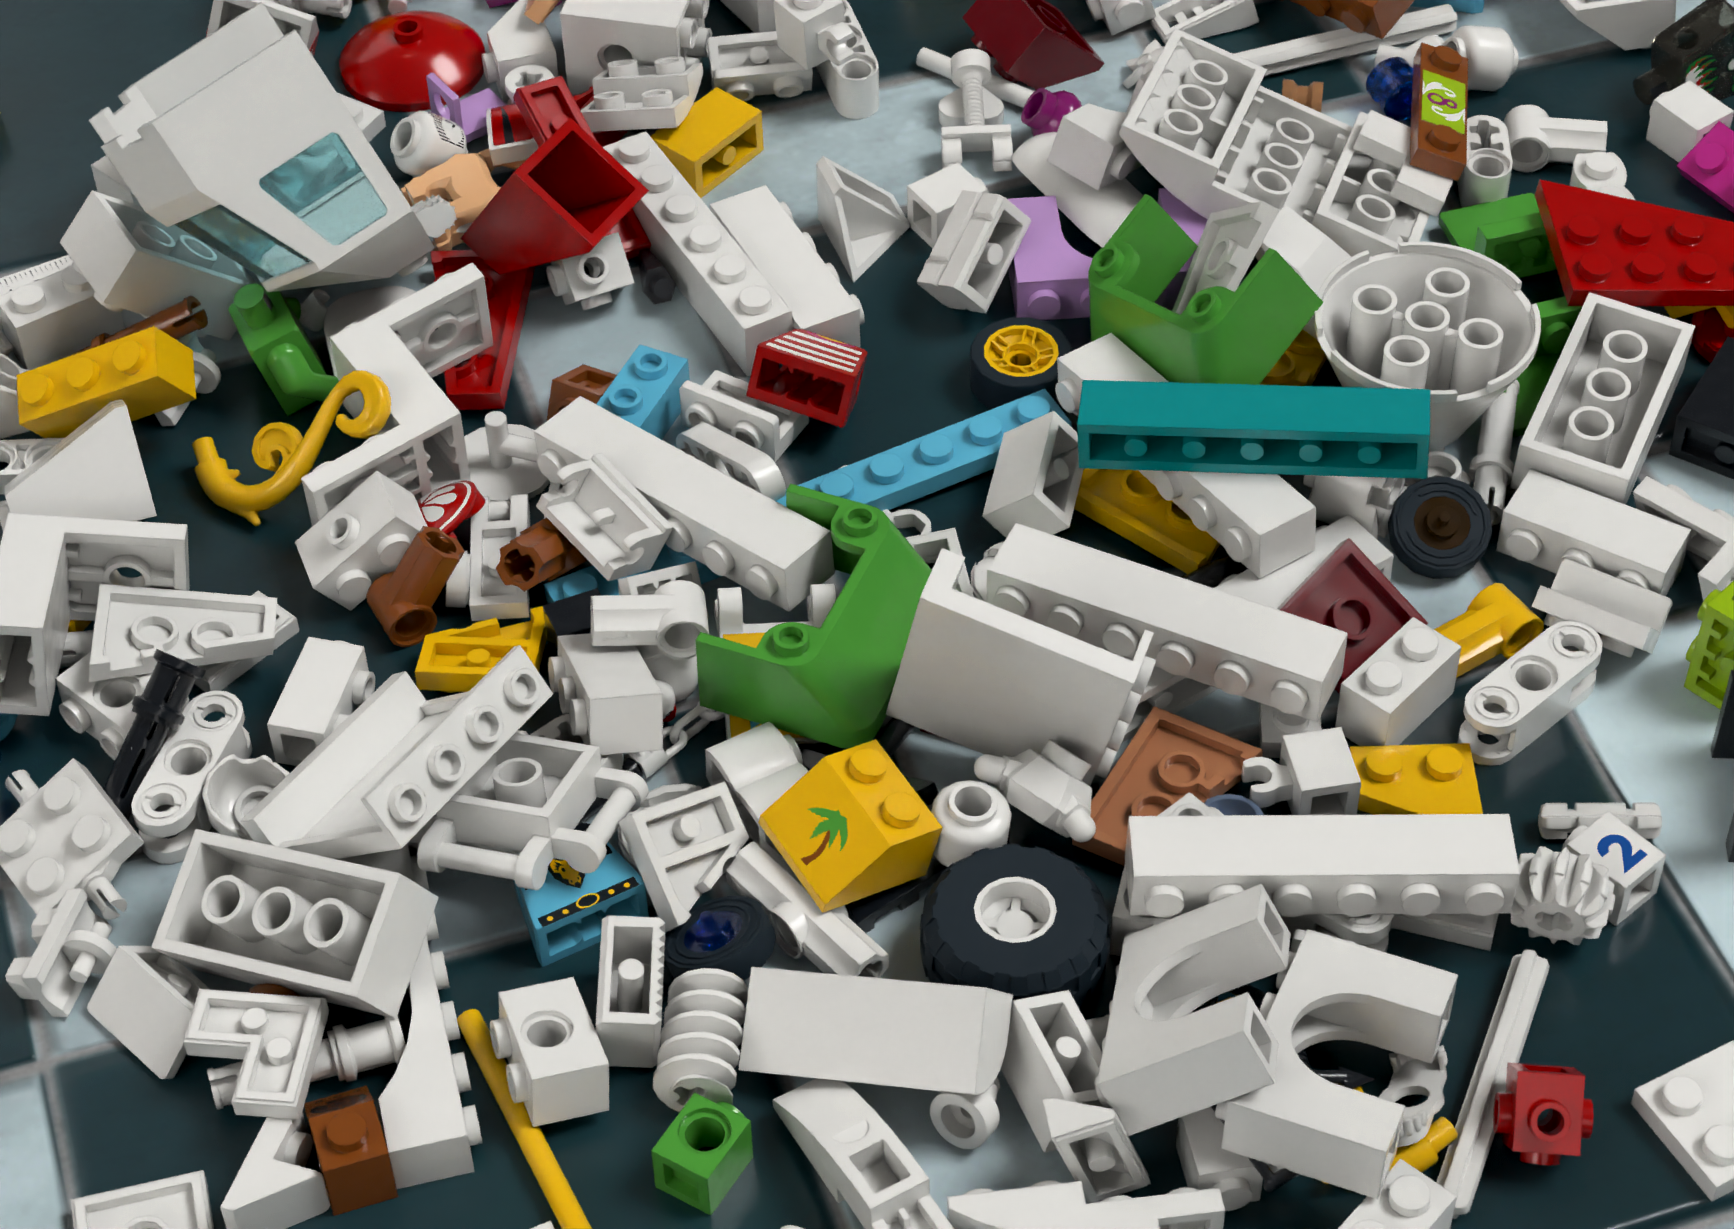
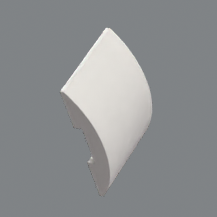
M1174 28L1119 131V135L1133 155L1172 195L1206 219L1209 218L1210 213L1259 201H1264L1278 210L1286 205L1327 235L1351 257L1365 250H1369L1370 256L1397 251L1398 242L1420 241L1430 214L1389 195L1400 170L1358 152L1353 148L1368 114L1360 111L1353 127L1260 86L1267 71L1266 68Z

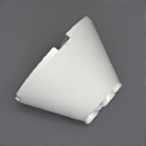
M1410 241L1398 242L1397 251L1370 256L1369 250H1365L1338 265L1327 276L1318 291L1317 296L1323 301V304L1314 312V329L1321 348L1342 387L1430 389L1429 452H1444L1445 446L1457 440L1531 363L1538 348L1541 318L1537 303L1531 304L1521 291L1522 281L1495 260L1455 245Z

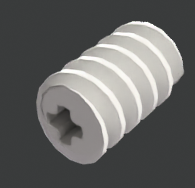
M700 968L681 974L669 986L668 1005L665 1008L664 1026L661 1030V1047L657 1053V1069L653 1076V1089L658 1099L669 1108L678 1112L683 1109L694 1092L715 1103L722 1101L733 1104V1093L730 1090L736 1085L737 1072L734 1068L739 1064L740 1050L737 1047L742 1043L743 1029L741 1025L745 1021L746 1007L744 1005L747 1003L748 987L741 978L732 972L721 969Z

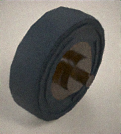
M1427 477V479L1408 486L1397 498L1388 520L1390 545L1400 562L1416 574L1431 579L1453 578L1474 567L1487 550L1492 535L1490 511L1482 496L1467 483L1450 477Z

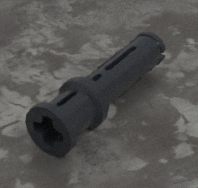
M156 649L153 655L157 663L143 694L135 696L132 701V705H134L132 711L137 713L103 787V790L127 820H129L132 813L131 803L133 797L160 752L170 728L176 730L178 725H182L185 719L181 711L195 680L203 679L207 671L159 649Z

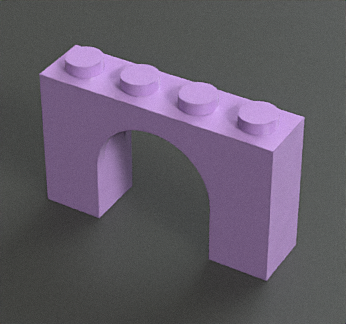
M1160 188L1158 204L1198 246L1208 219L1192 210L1166 188ZM1056 196L1008 199L1031 219V224L1008 268L1016 317H1030L1037 320L1090 317L1088 272L1093 258L1075 250L1064 238ZM1195 251L1155 301L1156 304L1171 311L1173 310Z

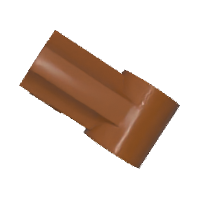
M546 517L521 531L520 536L500 548L501 557L496 570L505 585L517 586L525 592L544 580L549 582L587 561V559Z
M423 526L420 532L416 534L396 570L376 579L368 589L366 595L367 603L394 645L400 647L414 646L424 641L425 635L431 634L437 624V616L432 606L465 552L457 539L448 536L439 528Z

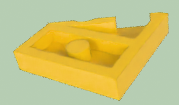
M543 607L530 609V621L500 628L497 618L473 623L471 626L463 629L451 628L425 635L415 670L418 689L447 693L468 692L514 646L518 645L522 647L539 672L547 640Z
M1470 743L1352 746L1349 748L1361 780L1358 810L1373 815L1483 814Z

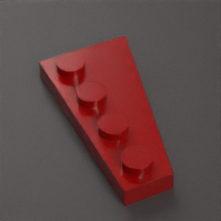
M473 250L430 251L435 276L434 282L441 276L455 272L472 262L484 275L494 344L444 371L447 397L458 410L504 409L535 266L499 275Z

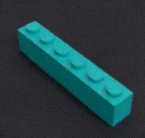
M1083 380L1077 422L1079 468L1427 479L1430 444V389Z

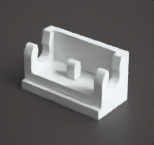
M602 453L593 454L591 459L566 465L557 471V477L567 484L560 489H553L542 494L536 507L607 581L650 570L674 527Z

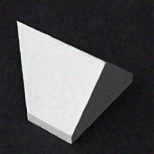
M822 156L816 163L818 219L854 283L911 225L893 194Z

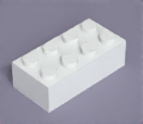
M1589 292L1519 444L1510 488L1517 490L1529 470L1533 469L1626 505L1684 370L1695 325Z
M195 829L151 948L193 970L255 985L266 983L280 985L293 990L300 996L326 998V1001L329 1003L396 1019L439 897L401 873Z

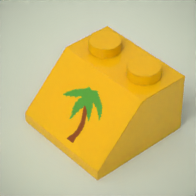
M876 739L825 756L760 815L758 822L822 913L925 876L943 828Z

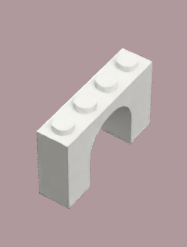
M1262 884L1124 937L1120 963L1116 966L1117 979L1113 1000L1109 1003L1110 1016L1106 1037L1102 1040L1103 1054L1099 1075L1095 1078V1090L1102 1107L1115 1110L1128 1136L1275 1083L1279 1043L1248 992L1193 1012L1199 1006L1220 994L1287 969L1291 934Z
M1307 929L1297 952L1289 951L1287 969L1277 974L1276 988H1279L1277 995L1267 992L1260 1007L1261 1015L1279 1043L1275 1083L1217 1104L1215 1117L1225 1121L1221 1149L1378 1199L1397 1152L1405 1106L1332 1083L1310 1070L1297 1054L1316 1043L1330 1040H1352L1432 1064L1450 1019L1458 974Z

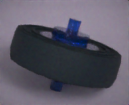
M729 895L711 899L690 909L689 913L691 916L687 922L666 933L664 960L673 979L687 971L712 968L732 972L744 981L750 977L751 967L761 968L773 953L776 940L775 930L764 907L748 896Z

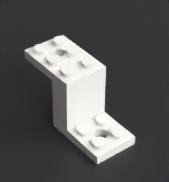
M473 262L455 272L441 276L436 282L407 297L395 300L388 307L364 320L349 324L341 332L330 337L338 380L340 381L343 376L354 370L368 371L381 377L389 388L391 413L386 425L378 434L370 437L361 446L341 457L320 464L311 473L301 478L312 526L375 471L380 472L413 493L416 501L440 487L458 481L471 480L461 413L432 378L494 345L485 278ZM361 391L352 393L343 401L344 407L354 419L360 415L364 407Z
M8 513L0 544V713L50 715L56 687L55 678L59 673L70 620L95 621L100 584L190 591L188 525ZM117 568H133L139 571L142 576L136 578L120 575Z

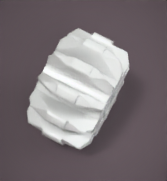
M1539 846L1536 854H1520L1518 860L1520 877L1511 910V923L1517 927L1528 928L1530 937L1543 936L1549 938L1553 944L1557 940H1566L1573 945H1580L1583 938H1599L1602 928L1607 925L1609 915H1612L1615 903V895L1613 894L1615 884L1609 880V868L1599 864H1592L1590 854L1579 856L1571 854L1567 847L1561 852H1553L1547 847Z

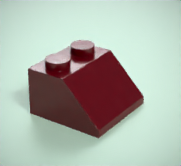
M976 0L962 17L975 33L971 37L972 42L980 50L997 60L993 68L1000 76L1015 84L1020 80L1037 90L1099 71L1105 64L1060 9L1045 0Z

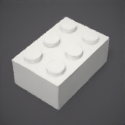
M93 190L60 241L74 261L72 266L75 271L86 278L95 291V299L109 310L122 312L123 309L139 313L144 318H148L183 301L188 296H194L201 305L192 309V314L204 309L208 318L207 327L197 330L196 335L200 338H205L208 334L230 341L237 327L228 309L234 303V296L240 288L256 283L217 232L185 221L166 227L147 214L141 206Z

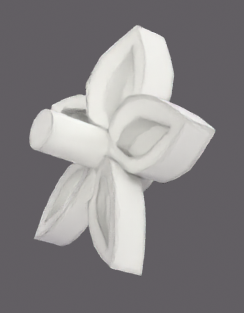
M1156 39L1146 46L1139 58L1126 61L1127 66L1133 71L1123 82L1127 89L1135 85L1140 76L1152 71L1164 49V46L1162 47Z

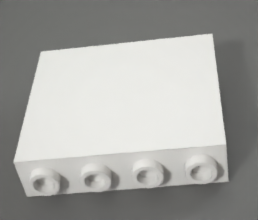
M942 548L920 596L886 715L982 754H991L998 757L1005 755L1013 758L1029 748L1041 754L1050 739L1091 765L1082 780L1087 785H1091L1095 775L1106 779L1156 663L1155 659L1145 656L1154 633L1145 629L1132 661L955 590L965 557Z
M520 645L514 646L468 692L426 700L406 671L392 674L240 822L254 842L333 859L402 849L553 695V692Z

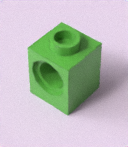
M694 1092L651 1150L655 1187L712 1215L753 1158L751 1120L747 1119L740 1110L729 1103L722 1101L715 1103ZM703 1147L715 1148L710 1151H698V1149Z

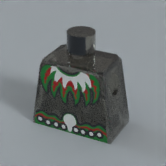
M1705 0L1655 36L1651 45V70L1635 78L1633 81L1634 91L1642 103L1651 105L1653 100L1663 92H1669L1689 80L1719 101L1734 95V7L1725 0Z

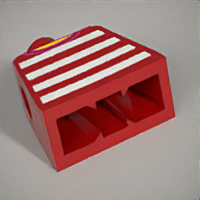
M804 329L791 330L757 345L746 396L843 428L857 400L868 352L862 348Z

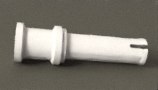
M398 1015L396 1019L385 1016L383 1020L346 1029L342 1024L333 1026V1030L327 1031L328 1038L321 1040L310 1083L337 1075L339 1081L346 1080L348 1083L355 1081L357 1074L393 1063L398 1065L406 1047ZM243 1061L215 1069L213 1067L207 1069L217 1110L232 1104L231 1101Z

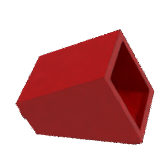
M570 117L513 172L460 239L499 275L586 254L615 227L649 190Z

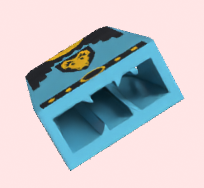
M580 823L574 830L586 831L590 824ZM609 842L606 844V857L595 872L581 873L573 869L566 860L553 858L548 865L545 882L539 890L520 888L516 885L515 880H513L516 897L542 968L601 942L602 918L608 915L649 917L646 887L642 877Z

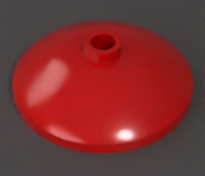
M421 10L393 13L365 25L346 43L339 59L341 79L345 88L352 96L372 107L394 112L429 110L431 107L426 75L434 73L461 98L472 90L483 76L482 54L485 53V47L479 34L473 28L452 16ZM440 95L442 104L444 106L446 105V102Z

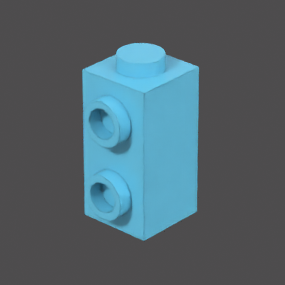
M639 344L596 405L662 440L681 414L679 388L686 380L690 381L688 359Z

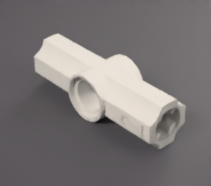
M752 841L737 852L734 861L726 869L727 884L740 896H748L764 907L775 930V942L783 952L795 959L805 955L823 973L881 978L883 973L889 968V954L848 917L845 905L822 913L784 858L766 842L756 844Z

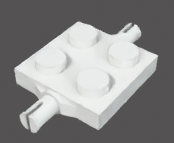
M74 758L40 789L30 778L26 770H17L11 773L19 783L8 776L5 781V787L11 791L20 803V807L0 826V865L36 914L39 909L57 908L67 889L82 888L88 895L87 902L92 899L105 919L112 920L118 918L120 914L113 906L124 913L127 908V902L113 887L111 881L121 865L145 842L89 770Z

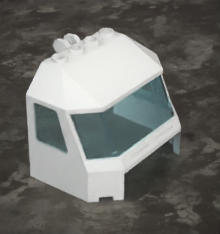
M262 1L130 85L118 95L123 106L115 113H112L110 108L106 107L89 120L104 142V145L101 146L102 150L147 214L166 227L178 226L256 274L267 292L390 278L397 272L401 277L409 275L428 261L425 254L435 248L429 237H440L446 233V229H451L450 227L455 225L454 222L457 220L455 207L451 206L449 201L441 198L439 194L437 196L432 194L431 197H426L425 201L421 200L415 205L410 206L298 32L294 29L284 36Z

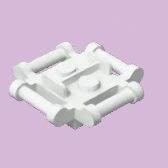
M518 730L409 842L419 843L417 863L421 870L442 873L445 868L511 879L515 880L516 885L520 888L539 890L545 882L548 865L553 858L566 860L578 872H595L606 857V844L620 826L618 821L625 818L628 812L638 810L648 796L649 789L647 783L638 774L622 770L623 754L600 755L599 746L528 735L526 731ZM597 797L608 799L586 831L574 830ZM457 841L470 843L471 846L459 845L455 843Z

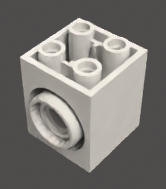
M566 0L560 12L567 86L570 92L575 94L586 92L593 86L592 79L607 69L609 62L616 60L635 59L638 66L655 65L654 62L656 60L666 57H684L685 64L700 63L702 57L708 58L707 37H712L711 28H705L704 18H706L708 13L709 0Z

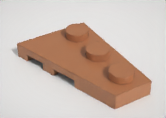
M1154 706L1091 801V818L1096 825L1095 835L1087 842H1077L1072 839V845L1124 866L1129 816H1158L1189 792L1203 803L1209 798L1223 795L1242 780L1243 761L1252 757H1262L1263 750Z

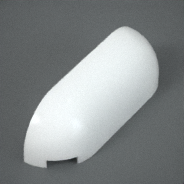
M1057 132L1039 134L1025 141L1012 155V161L1015 166L1045 196H1056L1057 207L1085 235L1103 248L1143 195L1125 178L1123 180L1118 179L1104 188L1096 190L1049 163L1047 160Z

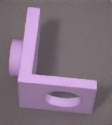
M434 73L426 75L431 112L457 123L464 130L467 143L487 134V109L507 105L489 88L459 100L458 95ZM440 95L442 96V98L445 100V102H446V104H447V107H445V108H444V106H443V104H442Z

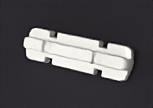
M1634 802L1632 809H1626L1625 803H1574V809H1567V803H1545L1541 805L1539 811L1538 825L1541 837L1544 839H1567V833H1572L1580 825L1589 827L1606 812H1610L1643 838L1655 839L1660 835L1662 816L1659 805L1654 802Z

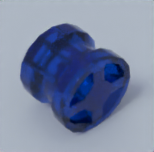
M1388 58L1372 69L1367 77L1366 90L1375 102L1380 103V109L1387 117L1396 121L1406 120L1411 117L1413 68L1404 58Z

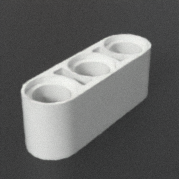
M842 0L844 3L845 24L854 32V37L847 40V47L855 52V58L840 66L835 65L828 59L817 65L816 68L838 113L850 119H864L875 114L879 108V66L849 2Z

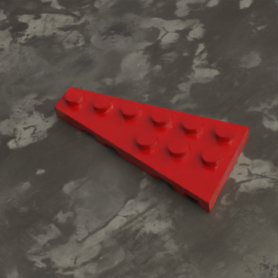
M1539 179L1535 198L1568 306H1583L1589 292L1632 306H1734V222Z

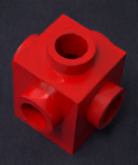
M1507 1063L1506 1093L1497 1092L1495 1095L1493 1127L1495 1132L1503 1133L1502 1141L1512 1151L1520 1152V1161L1537 1165H1560L1561 1155L1580 1156L1581 1138L1590 1139L1594 1116L1592 1100L1584 1098L1585 1075L1574 1067ZM1549 1109L1547 1116L1542 1121L1537 1122L1540 1113Z

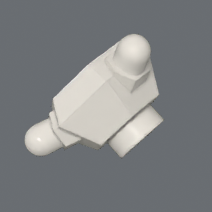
M1049 739L1041 754L1029 748L1013 758L1005 755L998 757L985 754L975 761L974 773L978 779L994 784L996 789L1007 799L1008 803L1042 825L1066 838L1071 837L1077 842H1087L1095 835L1096 825L1091 818L1092 788L1082 781L1091 765L1066 748Z

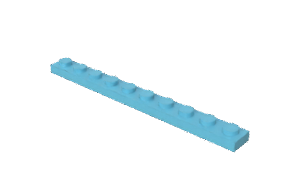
M1042 389L819 476L798 486L870 505L881 511L885 509L891 510L994 469L1003 434L1009 430L1052 411H1055L1071 427L1072 422L1047 390ZM786 493L784 497L776 501L787 507ZM665 543L650 570L626 577L696 561L701 584L722 576L713 573L706 565L685 553L672 550ZM593 565L544 584L548 604L598 588L601 596L619 595L618 579L607 581Z

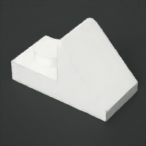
M303 1112L300 1120L266 1118L220 1206L226 1229H286L320 1215L329 1209L330 1201L323 1175L316 1170L305 1168L312 1150V1136L307 1132Z

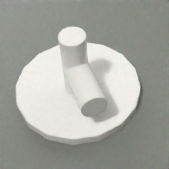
M492 411L484 418L485 427H481L464 436L470 481L475 484L482 496H489L490 502L509 501L511 495L528 494L529 499L542 493L549 485L550 481L541 473L537 463L538 453L534 437L535 430L524 425L507 424V418L503 412Z

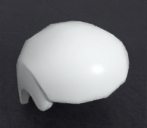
M234 754L224 757L207 773L202 792L211 825L219 834L254 841L240 821L290 773L266 755L251 759H241Z

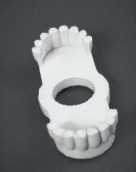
M1443 1045L1438 1047L1432 1064L1396 1052L1389 1054L1394 1073L1389 1087L1383 1090L1379 1098L1396 1102L1402 1097L1414 1094L1428 1097L1426 1101L1419 1105L1405 1107L1398 1147L1408 1146L1423 1139L1429 1132L1434 1114L1439 1112L1444 1105L1443 1087L1447 1078L1446 1065L1448 1060Z

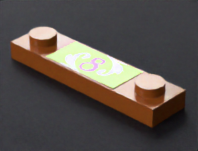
M1421 42L1414 56L1409 164L1458 181L1467 165L1468 58L1462 57L1450 47H1434Z

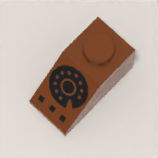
M367 1085L305 1103L304 1108L333 1215L336 1216L397 1198L398 1192L389 1152L375 1104Z

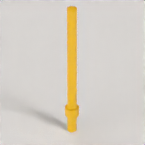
M469 1009L463 1012L457 1018L458 1027L561 1229H592L540 1127L532 1126L524 1102H513L507 1082V1063L504 1058L497 1059L492 1046L490 1030L480 1011Z

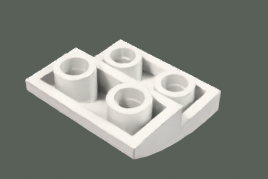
M678 56L661 58L654 62L655 65L638 66L635 59L609 62L607 64L608 68L592 79L594 100L580 111L592 132L677 128L688 115L697 96L703 76L702 63L685 64L684 57Z

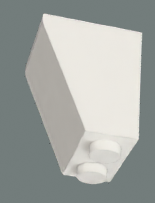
M119 399L111 401L5 485L6 500L0 501V523L3 532L8 513L139 521L157 516L125 402Z

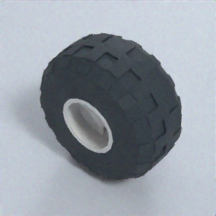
M1004 844L999 848H985L973 852L971 856L959 860L955 864L952 863L946 868L934 885L930 886L924 899L923 914H921L920 952L925 976L928 977L931 983L986 987L1012 994V1001L1069 990L1079 1008L1093 996L1099 987L1102 974L1105 973L1110 944L1108 910H1106L1103 894L1097 884L1084 873L1082 868L1071 860L1062 858L1050 850L1036 846L1035 848L1020 847V844Z

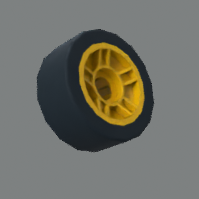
M1016 317L993 322L977 333L970 346L971 390L978 401L990 409L1042 389H1046L1054 401L1059 404L1055 391V386L1058 383L1057 358L1071 352V344L1061 330L1045 321L1030 317Z

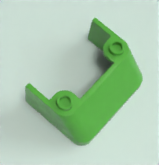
M1145 194L1105 246L1092 259L1088 272L1091 342L1112 333L1169 382L1260 385L1312 318L1314 312L1323 304V301L1276 250L1269 248L1235 292L1221 286L1201 290L1190 299L1181 315L1156 304L1155 301L1198 246L1151 196Z
M790 483L786 490L787 508L831 531L834 568L837 571L851 575L820 628L798 622L781 623L770 628L756 648L700 632L695 640L700 706L759 724L770 722L777 729L840 748H851L871 741L876 736L887 716L886 711L918 602L932 569L880 509Z

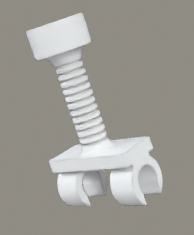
M979 49L961 50L952 56L950 62L952 81L956 86L963 89L965 126L941 127L942 169L957 162L961 165L962 152L992 151L993 172L1012 171L1013 147L1011 124L985 125L982 86L986 85L991 79L990 57L986 52Z

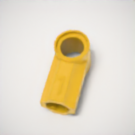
M1494 583L1477 594L1465 613L1434 630L1462 646L1457 678L1499 654L1509 659L1543 632L1544 622L1504 584Z

